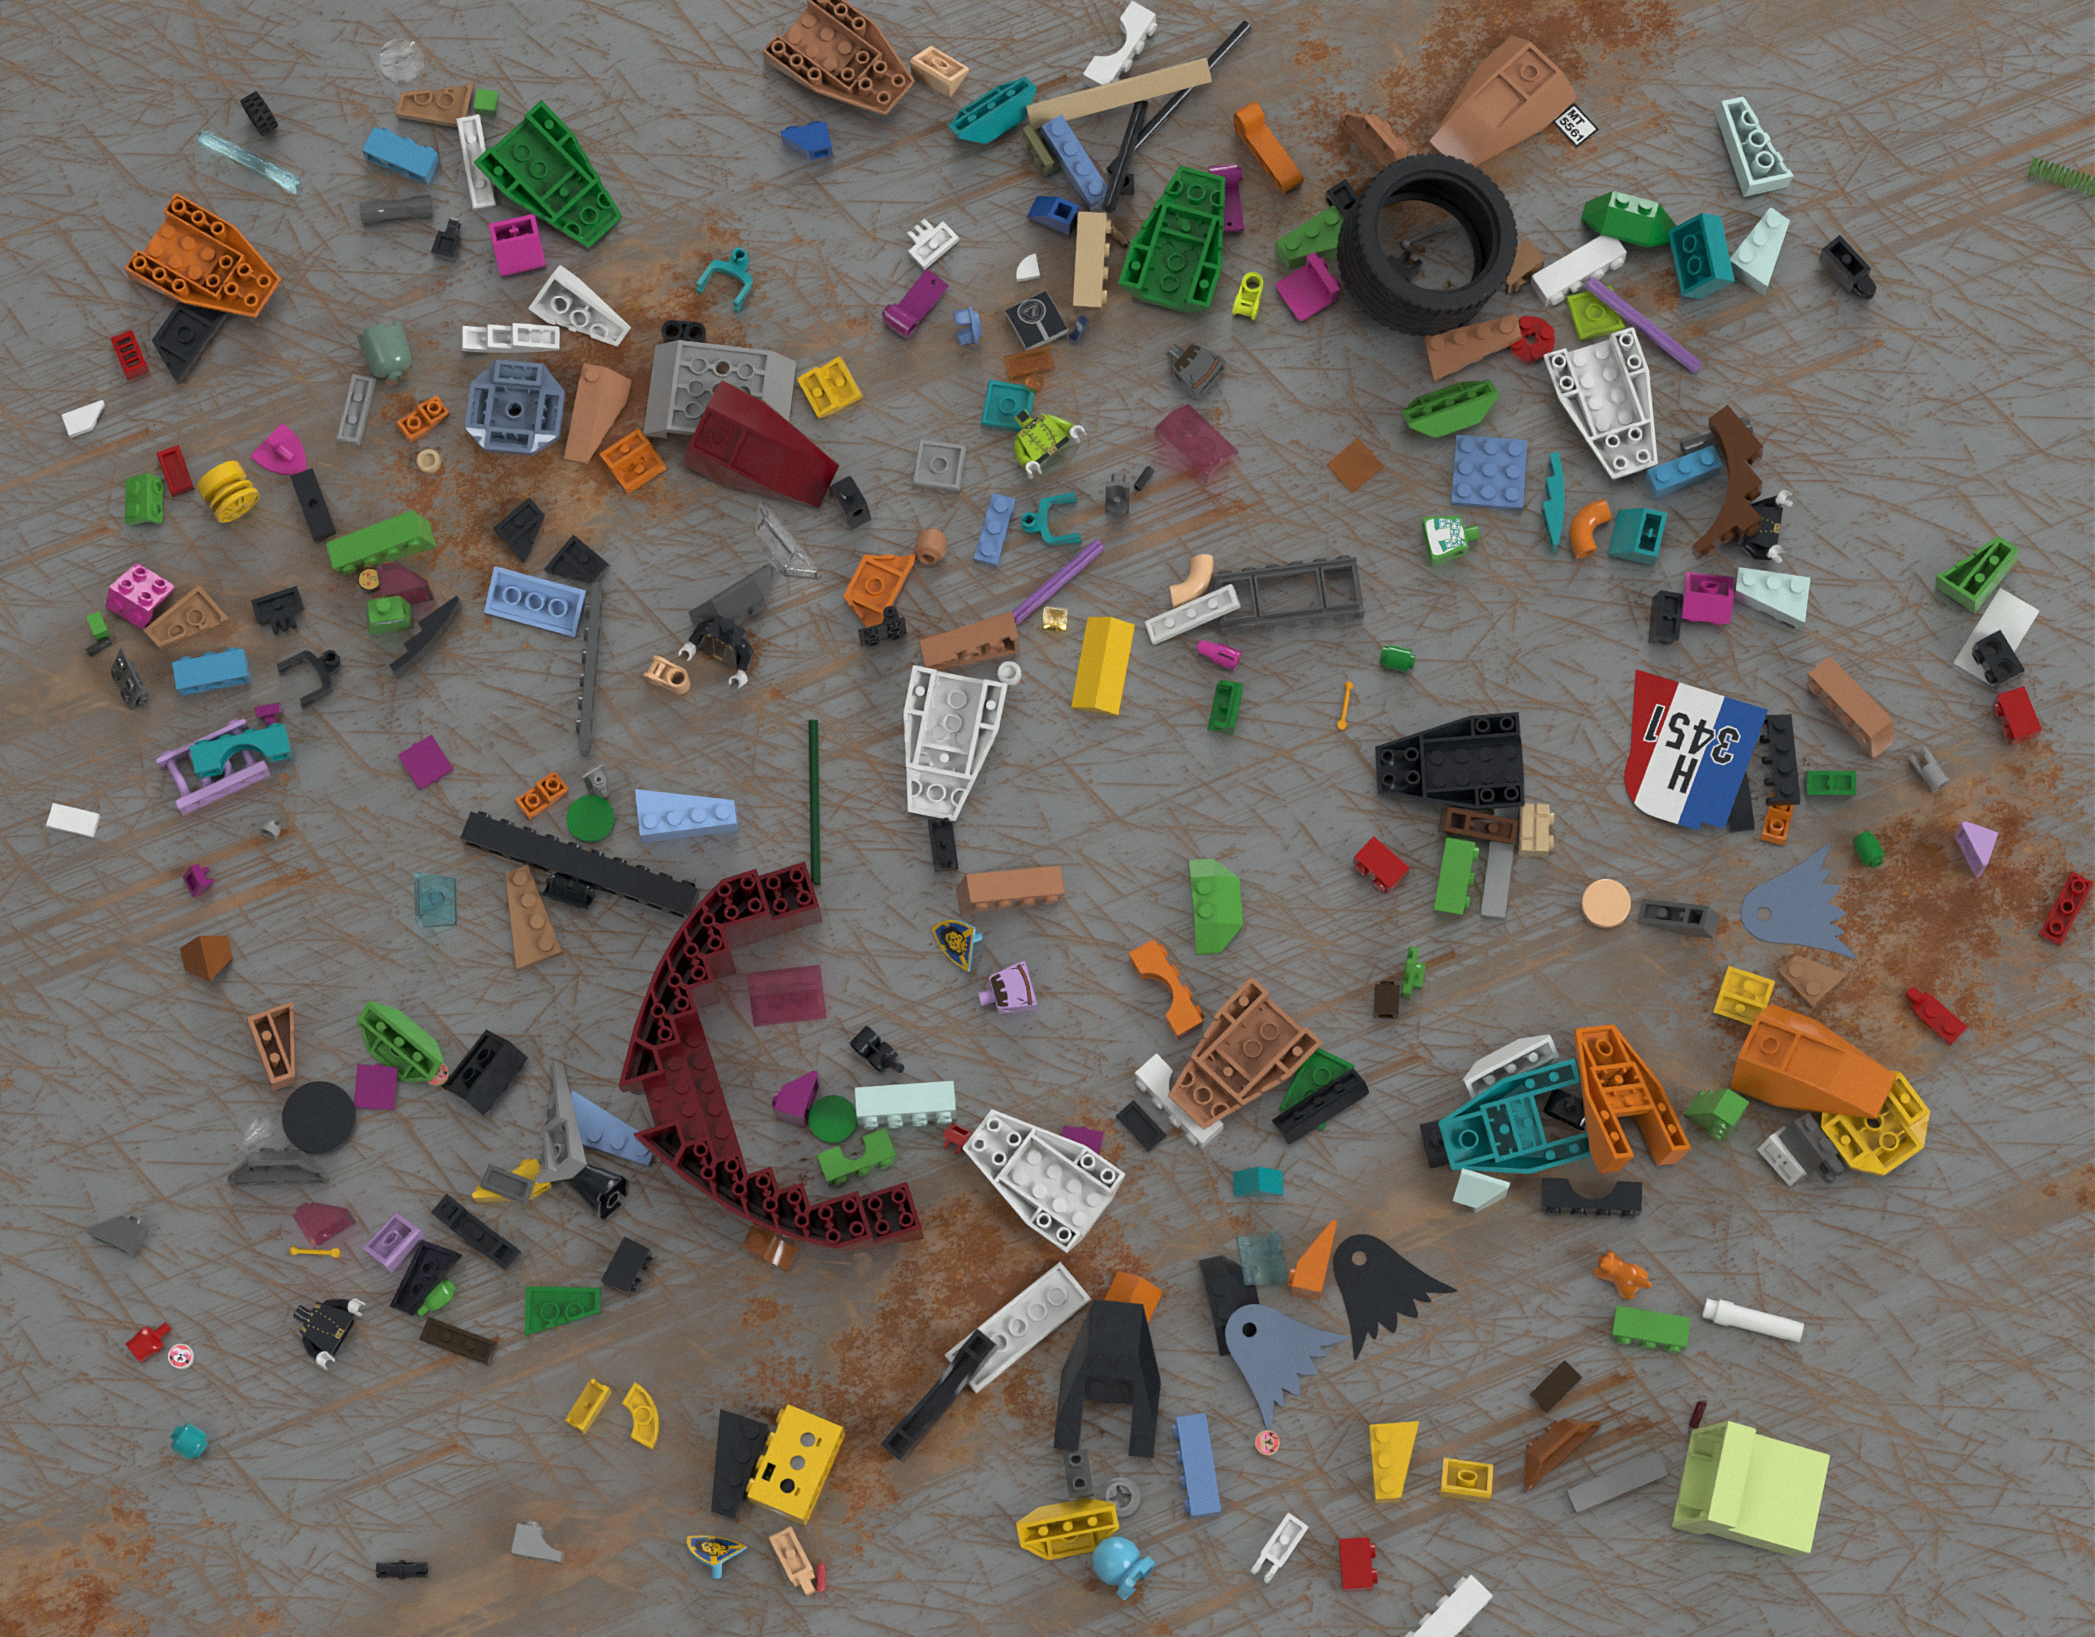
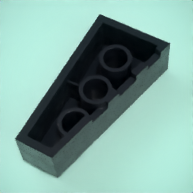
M720 1409L711 1512L713 1516L737 1523L748 1493L746 1488L750 1479L753 1478L769 1427L768 1424Z

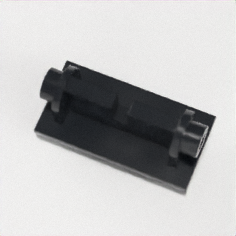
M553 874V876L548 875L546 879V884L548 885L543 891L542 896L588 910L595 898V889L591 888V885L574 881L572 887H569L570 879L558 876L557 874Z

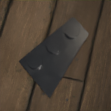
M421 1240L389 1307L413 1316L425 1302L426 1297L440 1284L462 1255L456 1251Z

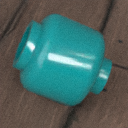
M186 1423L183 1427L178 1425L170 1436L173 1439L171 1449L186 1460H191L193 1457L197 1459L208 1444L205 1441L207 1438L206 1433L192 1423Z

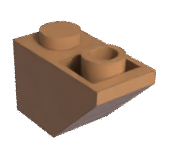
M1528 238L1524 239L1516 247L1515 261L1505 282V292L1507 294L1513 290L1515 292L1519 291L1526 284L1525 281L1544 269L1545 257Z

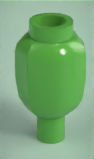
M448 1278L444 1281L442 1280L426 1297L425 1302L417 1310V1313L422 1317L429 1310L435 1311L440 1309L452 1299L453 1292L457 1288Z

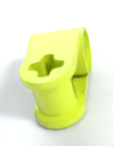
M1250 272L1243 277L1239 293L1233 305L1232 315L1238 313L1251 317V320L1255 321L1263 293V278L1260 274ZM1250 282H1255L1259 285V287L1256 289H1249L1247 287V284Z

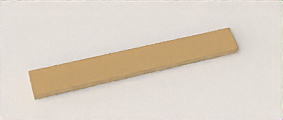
M1206 58L1030 104L1026 106L1030 124L1033 129H1037L1061 114L1067 121L1212 82L1208 61Z

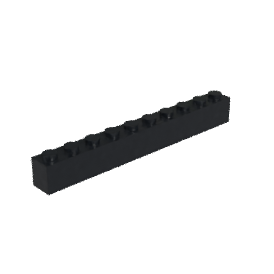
M478 811V814L470 812L460 837L464 845L523 865L528 864L529 867L550 874H557L573 882L578 881L589 884L591 888L685 920L693 912L699 897L698 888L692 882L686 880L678 882L672 880V876L662 872L659 875L651 873L650 869L645 866L637 865L634 867L628 865V862L624 859L604 857L605 854L598 850L591 849V852L583 850L582 846L577 843L569 842L566 844L560 842V839L556 836L536 834L537 831L530 827L524 826L523 829L515 827L514 823L509 820L501 819L498 821L492 819L490 814Z

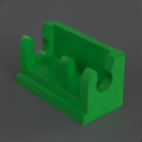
M1220 680L1217 683L1207 730L1229 735L1234 734L1243 692V683Z
M1807 770L1804 772V779L1806 780L1804 791L1807 795H1856V771Z

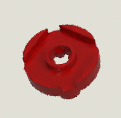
M1522 316L1518 320L1522 339L1509 345L1513 357L1518 361L1534 364L1537 361L1544 360L1543 355L1553 351L1555 332L1548 322L1539 317ZM1535 336L1538 342H1533L1531 345L1527 344L1525 337Z

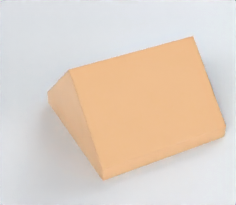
M933 46L917 54L910 61L912 76L949 98L952 97L970 68Z

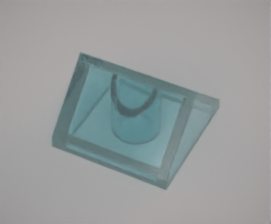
M414 872L415 920L419 928L457 925L455 878Z

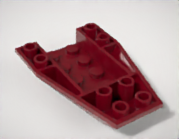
M723 380L717 387L700 419L682 465L727 487L820 508L840 466L765 401Z

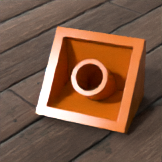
M1118 1271L1104 1300L1144 1304L1147 1322L1149 1323L1163 1291L1141 1276Z

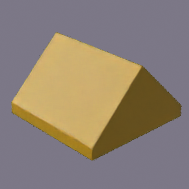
M1444 1458L1439 1497L1489 1503L1492 1494L1493 1464Z

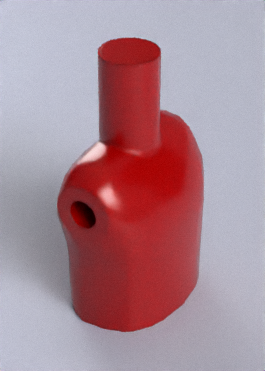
M166 1322L155 1331L145 1326L132 1339L127 1341L125 1345L141 1364L148 1357L158 1353L163 1348L160 1338L172 1329Z

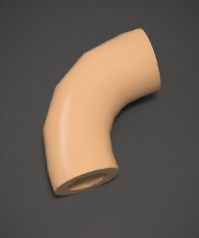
M1202 554L1190 558V574L1183 583L1169 586L1173 609L1202 597L1208 591L1214 573L1212 555Z

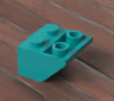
M1648 508L1618 510L1608 555L1655 566L1668 513Z

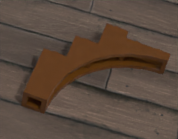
M1726 405L1711 416L1708 422V427L1718 440L1725 456L1728 470V490L1725 503L1718 518L1707 533L1692 545V554L1697 560L1703 556L1707 558L1716 551L1715 547L1722 542L1726 544L1735 537L1734 533H1737L1741 539L1747 535L1751 537L1760 530L1762 518L1748 500L1752 502L1760 496L1763 482L1749 465L1754 466L1762 459L1764 447L1729 405Z

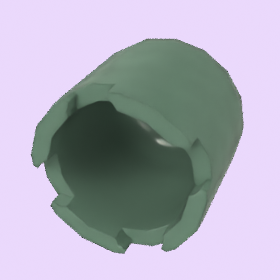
M393 321V326L385 327L384 323H380L363 330L364 336L357 335L367 365L374 376L388 378L389 381L401 378L402 373L410 367L412 355L401 321Z

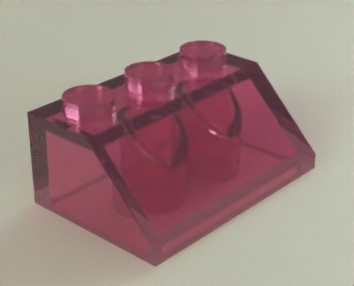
M1189 404L1172 411L1155 427V438L1204 484L1210 481L1239 453Z
M820 965L747 973L754 1027L827 1019Z

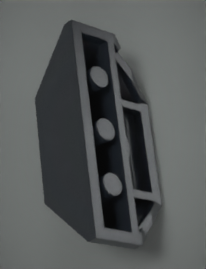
M1224 1255L1199 1260V1266L1221 1357L1231 1355L1225 1338L1226 1325L1231 1315L1245 1305H1260L1253 1272ZM1251 1322L1244 1324L1242 1332L1246 1337H1253L1257 1331L1255 1324Z

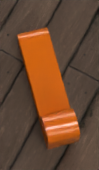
M1252 101L1236 111L1233 115V125L1236 132L1279 191L1285 194L1303 183L1304 178L1301 172L1266 126L1264 113L1257 102Z

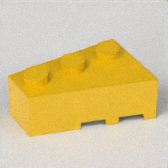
M1419 1421L1369 1425L1368 1434L1374 1504L1400 1502Z

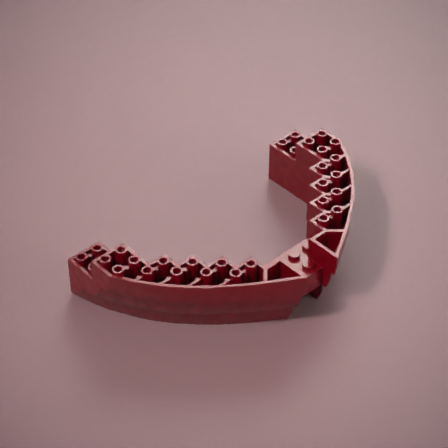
M805 862L760 876L757 869H753L722 879L702 899L674 935L654 971L636 1019L619 1081V1088L624 1093L630 1091L635 1095H646L655 1127L633 1133L635 1139L685 1182L733 1215L768 1232L812 1246L844 1252L858 1248L873 1249L893 1243H905L924 1239L922 1227L907 1182L860 1196L859 1192L855 1191L810 1206L803 1182L779 1190L772 1167L748 1174L698 1009L720 1003L714 980L737 973L730 950L823 920Z

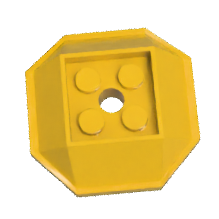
M1892 1071L1897 1077L1876 1119L1879 1123L1878 1128L1868 1126L1867 1119L1869 1118L1822 1112L1820 1128L1839 1151L1838 1154L1849 1169L1884 1177L1924 1148L1930 1110L1900 1071Z

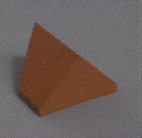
M227 935L198 936L180 947L185 971L208 981H211L230 960H233Z

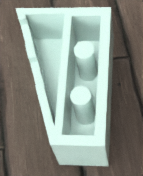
M1739 567L1735 577L1734 600L1757 611H1763L1774 616V619L1780 622L1782 620L1794 626L1795 629L1802 631L1806 618L1810 577Z

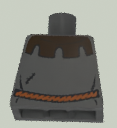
M1191 343L1185 351L1174 344L1166 354L1175 361L1171 366V374L1196 401L1225 369L1226 360L1196 343Z

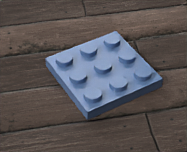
M1456 435L1451 505L1522 511L1528 440Z

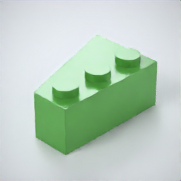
M1998 536L1974 551L1973 555L1955 563L1954 567L1936 575V588L1975 614L2016 564L2019 549Z

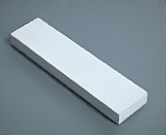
M480 115L457 118L473 211L495 207L496 201L492 182L473 163L486 151Z
M1230 584L1145 621V625L1152 644L1156 645L1241 608L1234 586Z

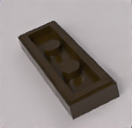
M428 1317L419 1338L421 1342L486 1366L490 1365L498 1345L496 1341Z

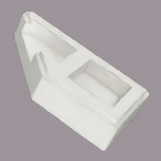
M103 400L62 414L70 438L94 429L97 423L96 420L105 407Z

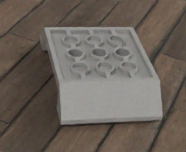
M683 340L656 345L643 435L666 439L668 433L693 435L714 394L713 390L719 386L722 380L765 401L789 422L796 361L769 350ZM725 364L729 367V371L726 374H719L716 371L717 366Z

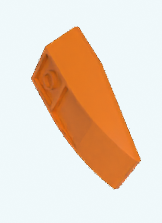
M1770 1004L1757 1015L1741 1048L1735 1065L1731 1090L1776 1107L1877 1119L1897 1075L1817 1020Z

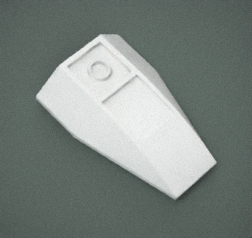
M1634 327L1612 333L1609 340L1578 350L1567 352V349L1564 348L1543 355L1560 403L1612 480L1658 466L1649 369Z
M991 1109L962 1148L1030 1228L1066 1253L1083 1240L1110 1204L1125 1177L1124 1172L1087 1146Z

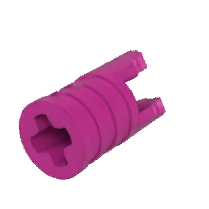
M1203 640L1197 644V650L1202 655L1204 654L1212 658V663H1216L1231 671L1235 670L1242 651L1220 642L1216 645ZM1220 653H1221V654H1224V655H1226V656H1229V657L1233 658L1234 660H1230V659H1228V658H1226V657H1223V656H1221V655H1219V654H1220Z

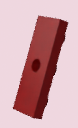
M2071 872L2038 936L2060 947L2093 882ZM2063 906H2068L2070 911H2065Z

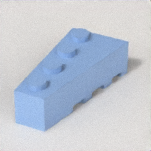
M635 789L642 843L738 831L734 800Z

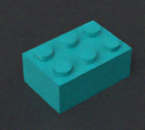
M1700 213L1668 230L1680 291L1683 297L1703 299L1735 282L1721 216Z

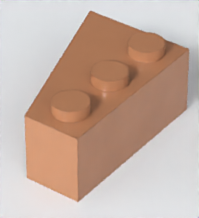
M293 1002L247 1017V1028L271 1092L295 1084Z

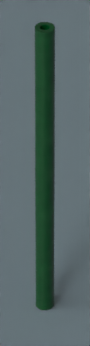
M812 719L808 721L811 882L813 885L821 884L818 720Z

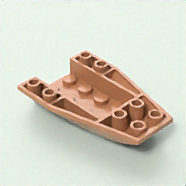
M1511 35L1478 65L1430 139L1429 144L1440 154L1454 156L1455 159L1460 158L1465 160V163H1471L1474 167H1477L1544 130L1574 103L1578 96L1564 73L1528 40Z

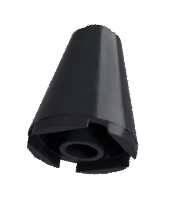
M587 1164L573 1178L562 1180L593 1216L599 1220L600 1218L607 1220L620 1208L622 1204L618 1201L622 1195L626 1197L629 1189V1181L623 1176Z

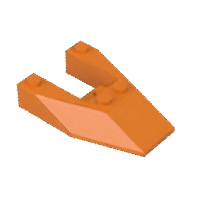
M1614 1024L1576 1028L1573 1033L1589 1148L1599 1173L1620 1171L1634 1157L1617 1117L1634 1115L1657 1166L1677 1163L1691 1147L1662 1084Z

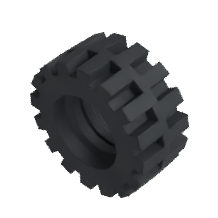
M257 91L240 100L244 111L262 136L278 127V123L271 110Z

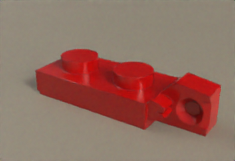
M1912 986L1906 992L1905 997L1913 1004L1910 1007L1914 1011L1913 1014L1949 1046L1968 1028L1926 991L1922 994Z

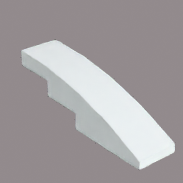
M513 323L512 326L488 324L486 328L462 326L461 351L524 353L557 351L560 349V330L558 326Z

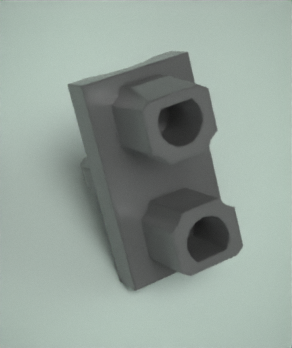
M1112 474L1111 482L1106 481L1105 513H1110L1114 516L1129 514L1130 482H1126L1125 474Z

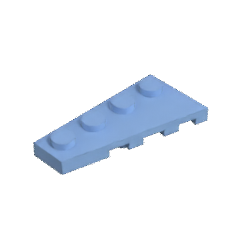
M572 1090L570 1095L584 1147L650 1167L654 1155L635 1139L633 1133L639 1131Z

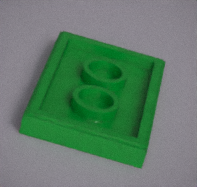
M1318 1048L1299 1067L1278 1110L1285 1112L1354 1068L1355 1065ZM1328 1120L1316 1127V1129L1323 1132Z

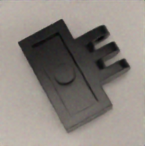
M297 586L251 600L258 624L270 622L274 635L279 634L278 624H281L283 632L288 631L287 621H290L293 629L297 628L293 614L305 610Z

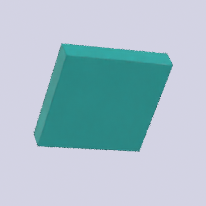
M989 380L981 426L1020 432L1022 427L1014 417L1024 409L1031 416L1036 387Z

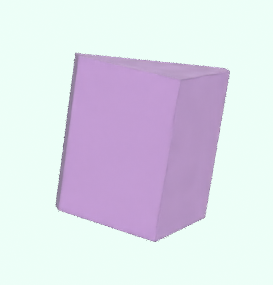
M1964 821L1960 824L1954 837L1975 878H1978L1982 875L1989 862L1998 832Z
M396 1212L363 1249L392 1274L425 1237L416 1226Z

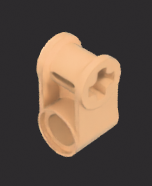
M653 655V662L648 672L643 674V679L675 694L686 693L691 685L686 670L662 657ZM675 678H684L681 684H673Z

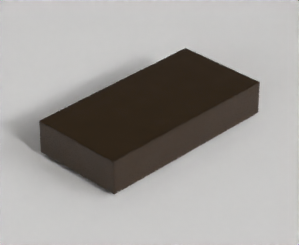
M1564 1360L1529 1396L1548 1413L1582 1379V1376Z

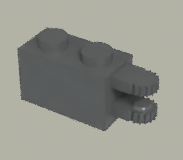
M1810 1113L1793 1121L1779 1135V1138L1808 1176L1817 1172L1824 1182L1832 1184L1836 1180V1175L1840 1176L1844 1172L1843 1164H1841L1836 1156L1839 1151Z

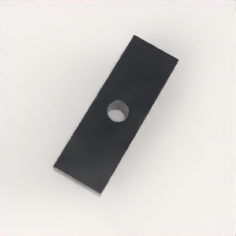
M313 468L290 476L314 542L337 534ZM312 504H317L315 508H310Z

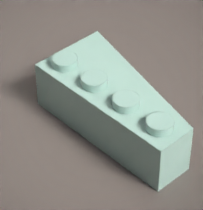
M1739 97L1721 101L1715 114L1743 197L1788 187L1794 175L1782 162V156L1779 152L1775 151L1770 143V137L1766 132H1763L1758 124L1759 120L1745 98Z

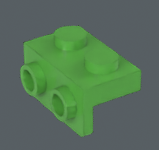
M149 473L126 478L125 524L130 526L145 522H152L157 525L162 524L163 480Z

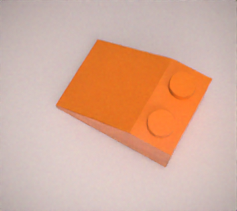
M1332 1220L1299 1259L1296 1269L1291 1268L1287 1287L1292 1288L1291 1295L1320 1302L1337 1220Z

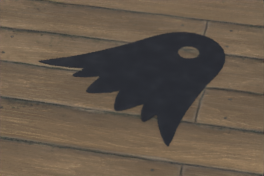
M1358 1234L1345 1239L1339 1245L1334 1255V1273L1350 1323L1354 1360L1357 1359L1362 1350L1367 1332L1370 1333L1374 1340L1376 1339L1378 1322L1390 1332L1395 1333L1397 1328V1312L1408 1317H1418L1413 1299L1431 1302L1426 1292L1452 1293L1458 1291L1424 1273L1400 1256L1388 1244L1371 1235ZM1357 1251H1362L1367 1256L1366 1263L1360 1266L1352 1261V1256Z

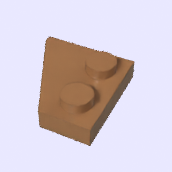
M1795 955L1777 972L1810 1008L1846 977L1843 972Z

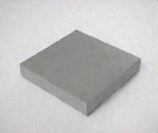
M919 439L912 486L959 493L967 449L966 445Z

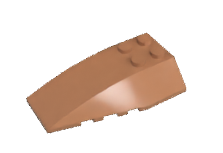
M1252 976L1217 1011L1213 1021L1168 1095L1203 1130L1290 1078L1323 1044V1041L1305 1026L1302 1029L1269 998L1270 992Z

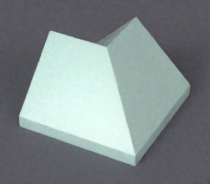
M1462 1168L1453 1201L1472 1207L1474 1213L1505 1198L1510 1183Z

